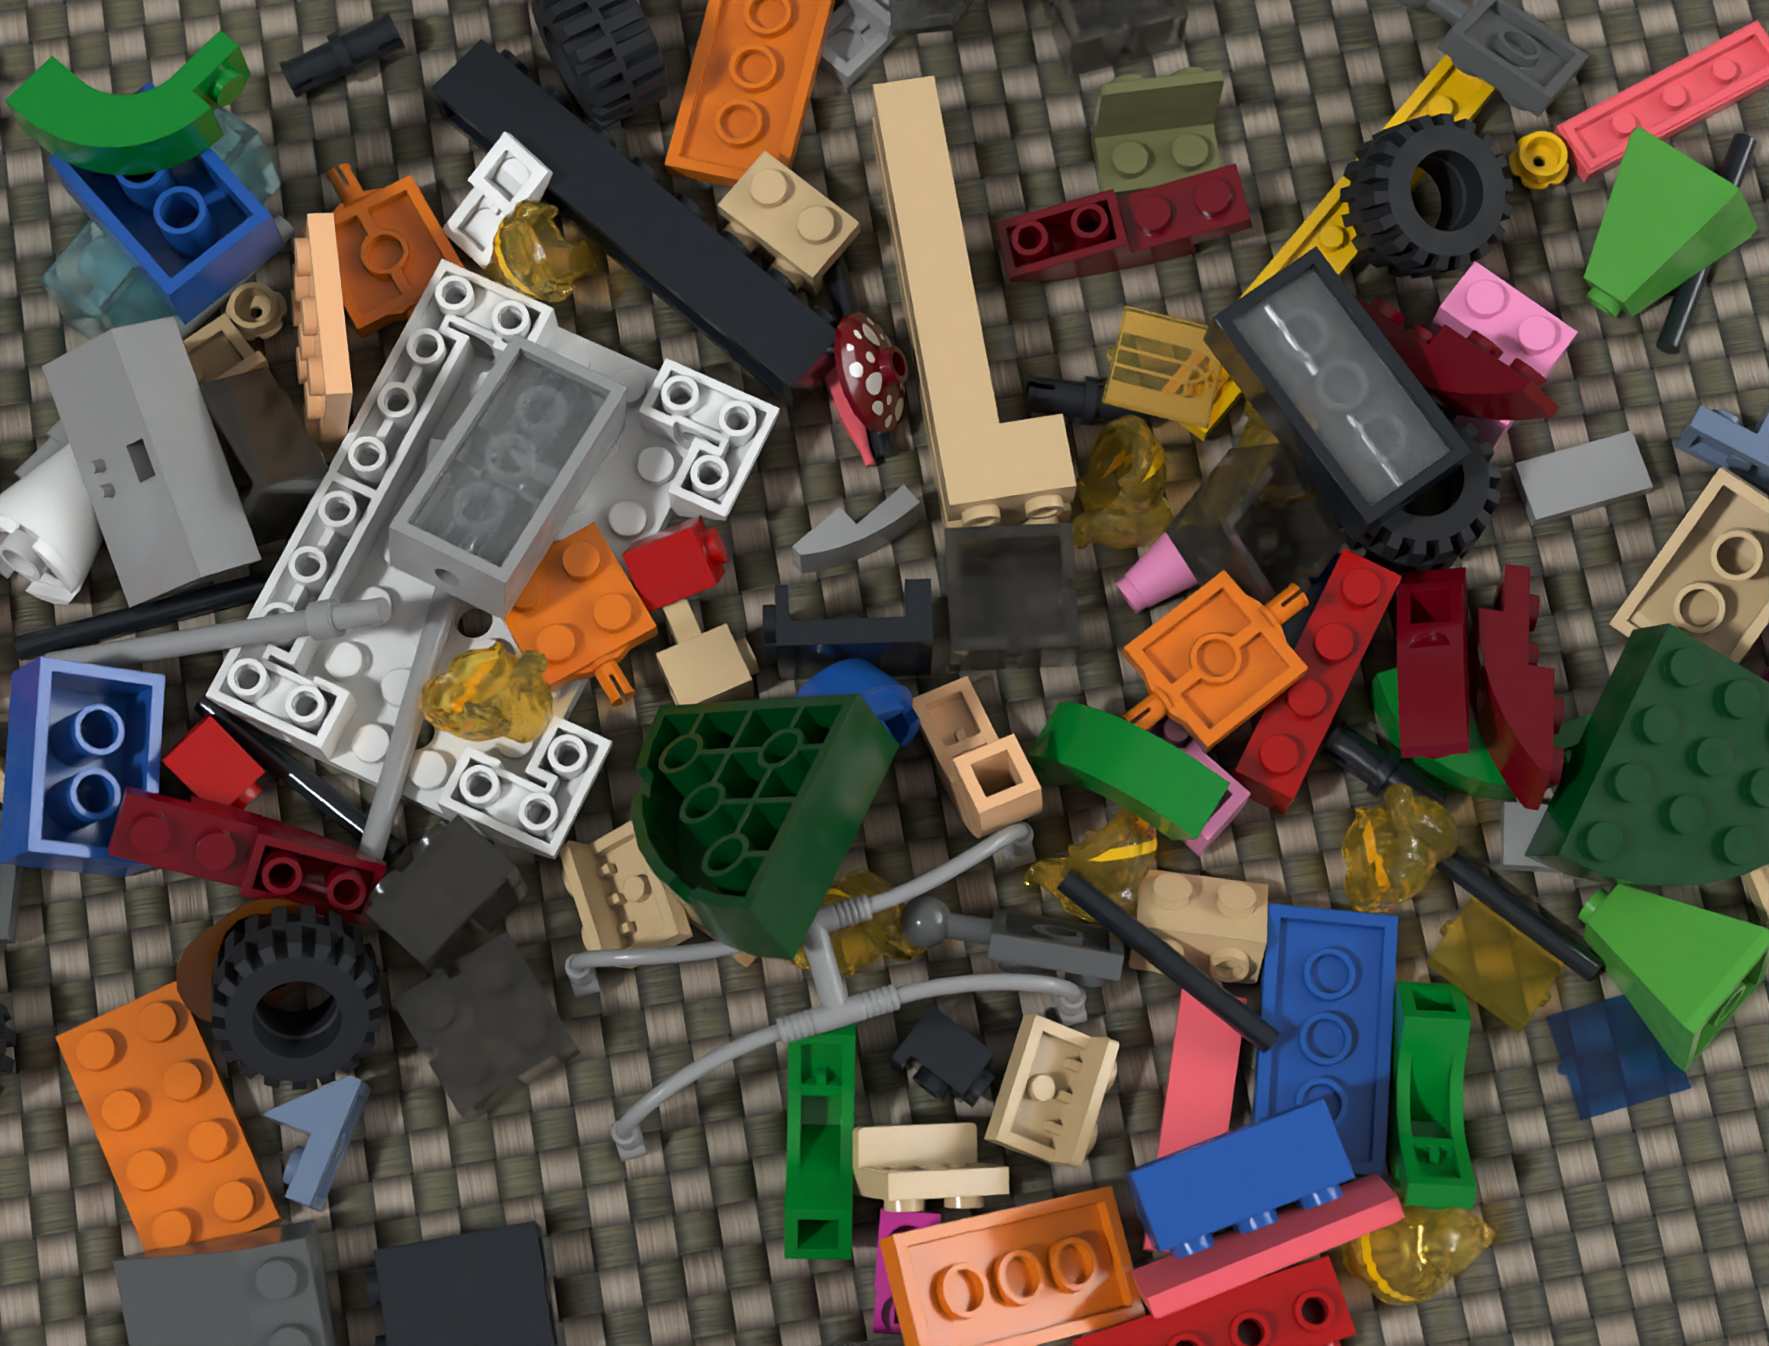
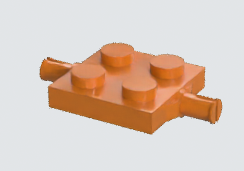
M343 163L338 166L348 186L344 185L335 167L327 173V179L331 182L342 202L332 213L334 215L343 307L362 339L393 322L410 319L441 259L462 268L464 266L411 174L385 188L363 191L351 166L348 163ZM306 228L302 229V232H303L304 236H305Z
M595 522L562 540L552 543L505 621L502 620L546 696L574 680L588 679L595 676L610 700L612 707L623 704L621 695L613 681L626 702L636 694L618 663H620L630 649L658 635L657 625Z
M1225 570L1220 572L1123 648L1122 655L1144 680L1149 696L1126 714H1122L1120 718L1147 730L1167 715L1171 720L1183 726L1204 753L1209 751L1306 674L1308 667L1288 645L1281 627L1284 622L1309 605L1304 592L1297 596L1300 588L1296 584L1291 583L1271 601L1262 605L1261 602L1246 595Z

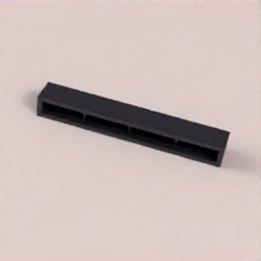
M480 39L431 88L441 117L486 154L489 153L504 132L510 133L553 172L541 198L544 203L795 411L836 366L834 341L836 328L839 324L837 320L822 307L816 305L811 310L795 297V288L780 272L773 268H769L765 272L750 260L751 254L735 235L729 231H724L720 235L704 222L706 217L701 209L690 198L683 194H679L676 198L660 186L661 180L646 162L638 157H634L630 161L616 150V142L602 126L592 121L586 125L572 113L573 108L568 100L551 85H546L542 89L528 77L529 72L525 65L507 49H503L498 53L484 40Z

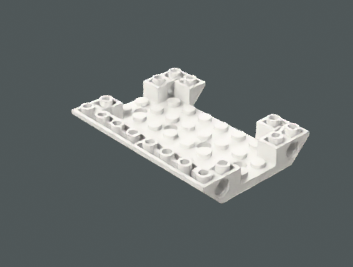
M441 259L247 619L305 610L310 602L337 598L342 603L384 597L390 606V620L383 624L347 629L346 634L338 638L316 641L309 635L231 648L208 689L206 697L273 739L377 787L435 589L434 586L390 565L389 525L425 472L430 438L446 440L514 334L628 387L624 429L554 541L562 540L595 522L634 589L635 584L622 557L623 552L631 543L665 530L672 515L685 517L701 515L703 519L726 521L780 413V408L667 358L660 371L641 364L558 327L554 308ZM458 599L424 719L430 721L435 727L434 737L427 746L414 750L401 798L503 846L555 859L613 743L568 721L588 679L574 680L546 696L500 618L492 615L490 629L487 633L477 638L466 637L458 631V622L461 616L471 609H479ZM502 655L479 685L460 718L455 733H466L457 737L446 732L445 725L449 714L474 672L483 661Z

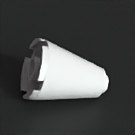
M70 443L0 494V574L8 579L14 571H17L32 581L25 590L26 592L52 604L68 605L75 595L80 592L104 540Z

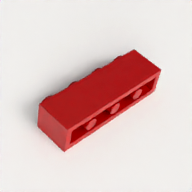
M1343 549L1294 648V652L1306 664L1308 670L1302 678L1266 705L1232 774V777L1251 793L1249 799L1282 815L1285 814L1295 798L1398 586L1401 575L1347 549Z

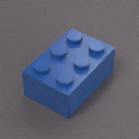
M150 81L134 94L151 90L155 86ZM211 148L177 166L138 175L97 173L69 164L55 155L48 159L68 194L185 325L285 247L272 215Z
M42 656L12 672L0 838V864L123 878L152 867L151 865L108 855V845L126 786L159 794L165 675Z
M1324 1099L1301 1103L1123 1172L1151 1247L1160 1252L1169 1249L1171 1257L1175 1256L1176 1259L1214 1246L1215 1243L1211 1233L1232 1225L1234 1233L1240 1232V1234H1245L1277 1222L1279 1218L1275 1208L1294 1201L1297 1209L1304 1207V1210L1335 1200L1343 1196L1339 1184L1355 1178Z

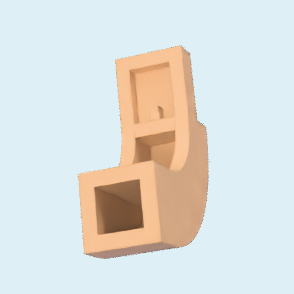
M968 676L913 698L912 708L920 718L919 729L935 760L937 774L962 821L976 838L989 835L1042 811L1041 787L1015 734L1013 733L1001 739L998 738Z

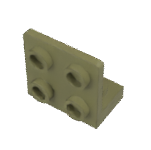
M1187 67L1173 72L1170 76L1144 79L1140 75L1129 74L1119 76L1109 83L1100 85L1091 134L1100 192L1114 189L1116 196L1120 197L1221 168L1214 121L1224 86L1222 71H1205L1199 67Z

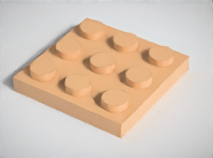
M333 213L307 214L305 237L294 238L295 264H292L293 289H290L292 325L293 327H298L299 347H296L298 383L304 384L305 405H302L304 441L316 442L318 463H327L333 461L347 435L353 390Z

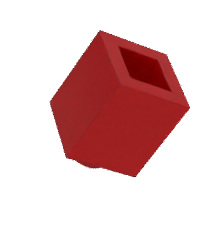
M701 515L635 541L622 554L639 596L648 612L716 586L726 573L723 564L728 563L726 548L718 531L714 527L707 530Z
M206 714L161 757V761L196 797L243 810L262 791V788L255 781L265 771L211 715Z

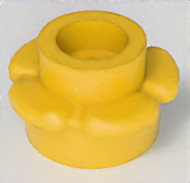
M1538 131L1524 136L1517 142V149L1510 153L1509 167L1512 174L1519 176L1522 184L1532 190H1544L1549 184L1557 185L1561 183L1569 170L1567 148L1557 135L1550 132ZM1536 158L1542 159L1544 166H1536L1533 160Z

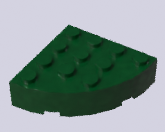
M1670 623L1633 629L1524 856L1569 876L1616 885H1701L1742 876L1769 864V682Z
M859 693L660 706L642 744L636 766V771L643 778L640 793L632 797L631 820L638 849L654 875L691 917L722 944L756 957L794 961L899 745Z

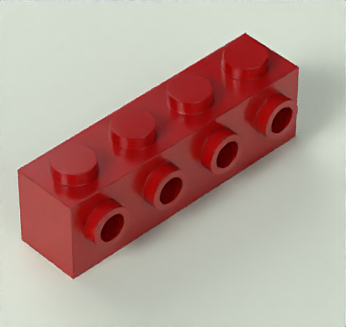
M1328 1255L1255 1279L1159 1319H1154L1152 1314L1074 1339L1069 1343V1346H1341L1340 1339L1357 1333Z

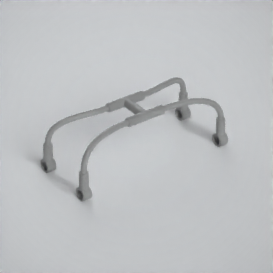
M1022 821L1011 824L957 857L910 882L867 898L866 894H862L820 907L806 934L803 946L821 1005L797 1012L796 1014L777 1018V1024L754 1031L719 1047L685 1066L645 1094L620 1120L611 1124L612 1138L616 1143L621 1161L624 1162L647 1155L639 1123L672 1095L710 1071L739 1056L782 1040L783 1044H787L795 1040L814 1036L815 1034L851 1025L874 1016L886 1014L887 1012L897 1011L901 1009L900 1004L940 995L974 991H1032L1051 994L1052 1004L1059 1024L1069 1027L1087 1021L1084 1006L1086 992L1083 987L1064 979L1043 975L1010 973L946 977L895 988L894 984H889L888 986L847 997L828 932L873 919L872 914L894 907L945 883L1002 848L1010 869L1036 862L1032 845L1034 837L1032 827ZM719 940L680 946L593 950L569 956L565 962V971L569 976L575 998L577 999L601 992L595 967L679 963L734 955L742 951L722 944Z

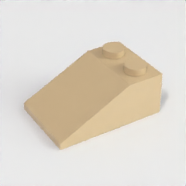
M1722 466L1713 476L1609 625L1630 637L1633 629L1670 623L1739 664L1769 623V495Z

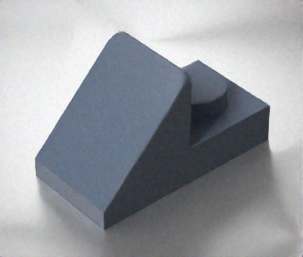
M1700 405L1684 426L1674 447L1716 469L1722 466L1728 468L1769 495V405L1759 417L1753 431L1744 428L1742 422L1731 413L1718 409L1709 410Z
M348 1075L263 1114L264 1117L278 1125L310 1136L305 1147L296 1146L287 1162L283 1175V1183L289 1185L285 1195L286 1198L318 1212L322 1211L372 1089L363 1080Z

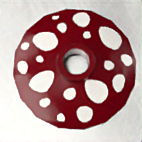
M862 312L843 316L836 328L834 341L836 371L843 394L854 415L867 429L877 434L895 430L903 418L905 402L904 382L908 378L906 358L897 346H892L886 333L873 318Z

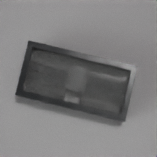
M1317 246L1212 318L1203 341L1354 542L1455 472L1472 453L1471 449Z

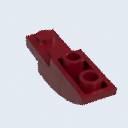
M1236 163L1120 197L1116 196L1114 189H1110L995 222L1010 282L1070 279L1154 264L1196 253L1194 244L1253 228Z
M1355 296L1440 410L1447 409L1458 415L1488 420L1518 421L1551 418L1558 410L1559 406L1541 390L1547 380L1539 372L1517 357L1508 366L1499 360L1504 352L1476 330H1473L1465 338L1449 326L1444 325L1435 336L1426 328L1416 323L1409 332L1401 326L1406 318L1388 303L1376 297L1369 305Z
M1505 564L1492 602V610L1478 608L1468 637L1467 659L1470 675V703L1480 735L1505 783L1525 809L1539 810L1547 786H1557L1562 773L1564 751L1562 747L1553 746L1554 735H1558L1564 713V697L1554 695V668L1537 666L1539 644L1529 642V632H1534L1540 607V596L1530 594V567Z
M1466 567L1402 573V584L1398 585L1397 683L1402 758L1425 757L1439 759L1451 754L1469 753L1470 675L1467 659L1468 582Z
M129 786L125 788L108 845V855L236 886L239 887L240 895L254 899L285 898L301 905L315 906V914L325 916L328 910L342 915V920L364 926L369 925L387 868L385 861L360 850L263 815L192 795L188 802Z

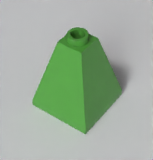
M1637 126L1630 135L1583 277L1591 288L1585 298L1600 311L1612 318H1616L1620 311L1633 317L1751 238L1758 226L1741 189Z
M1617 884L1610 893L1603 888L1598 889L1584 905L1578 916V919L1585 923L1583 939L1592 952L1604 961L1602 966L1670 1063L1682 1074L1686 1073L1763 981L1768 967L1769 930L1767 928L1623 884Z

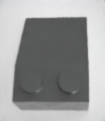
M316 1220L115 1257L113 1260L129 1346H339Z

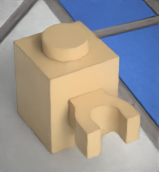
M686 598L662 607L666 624L677 645L656 653L660 672L675 705L744 701L754 696L751 676L759 673L760 669L745 637L735 641L727 623L701 633Z

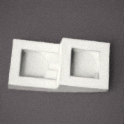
M504 132L469 177L468 181L474 188L443 226L444 233L483 269L494 271L499 264L498 257L495 254L496 243L494 239L496 232L499 230L500 222L505 215H508L503 220L504 226L499 232L501 240L500 249L502 255L505 256L539 204L553 172L510 133ZM520 205L533 208L528 210L520 209L513 214H509L510 211L517 209Z

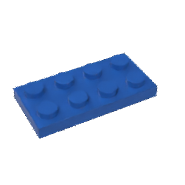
M1269 903L1267 913V944L1261 969L1259 1016L1279 1031L1280 1035L1265 1053L1256 1048L1252 1122L1307 1101L1324 1099L1354 1176L1362 1178L1377 1172L1383 1178L1385 1176L1398 916Z

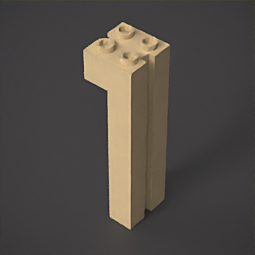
M933 75L873 84L872 107L874 117H872V140L945 543L947 545L961 542L963 548L972 549L994 544L998 541V536L1023 533L1025 538L1038 539L1054 535L1060 531L1061 526L1069 524L1071 515L1070 502L1074 501L1077 487L1063 413L999 423L935 77Z

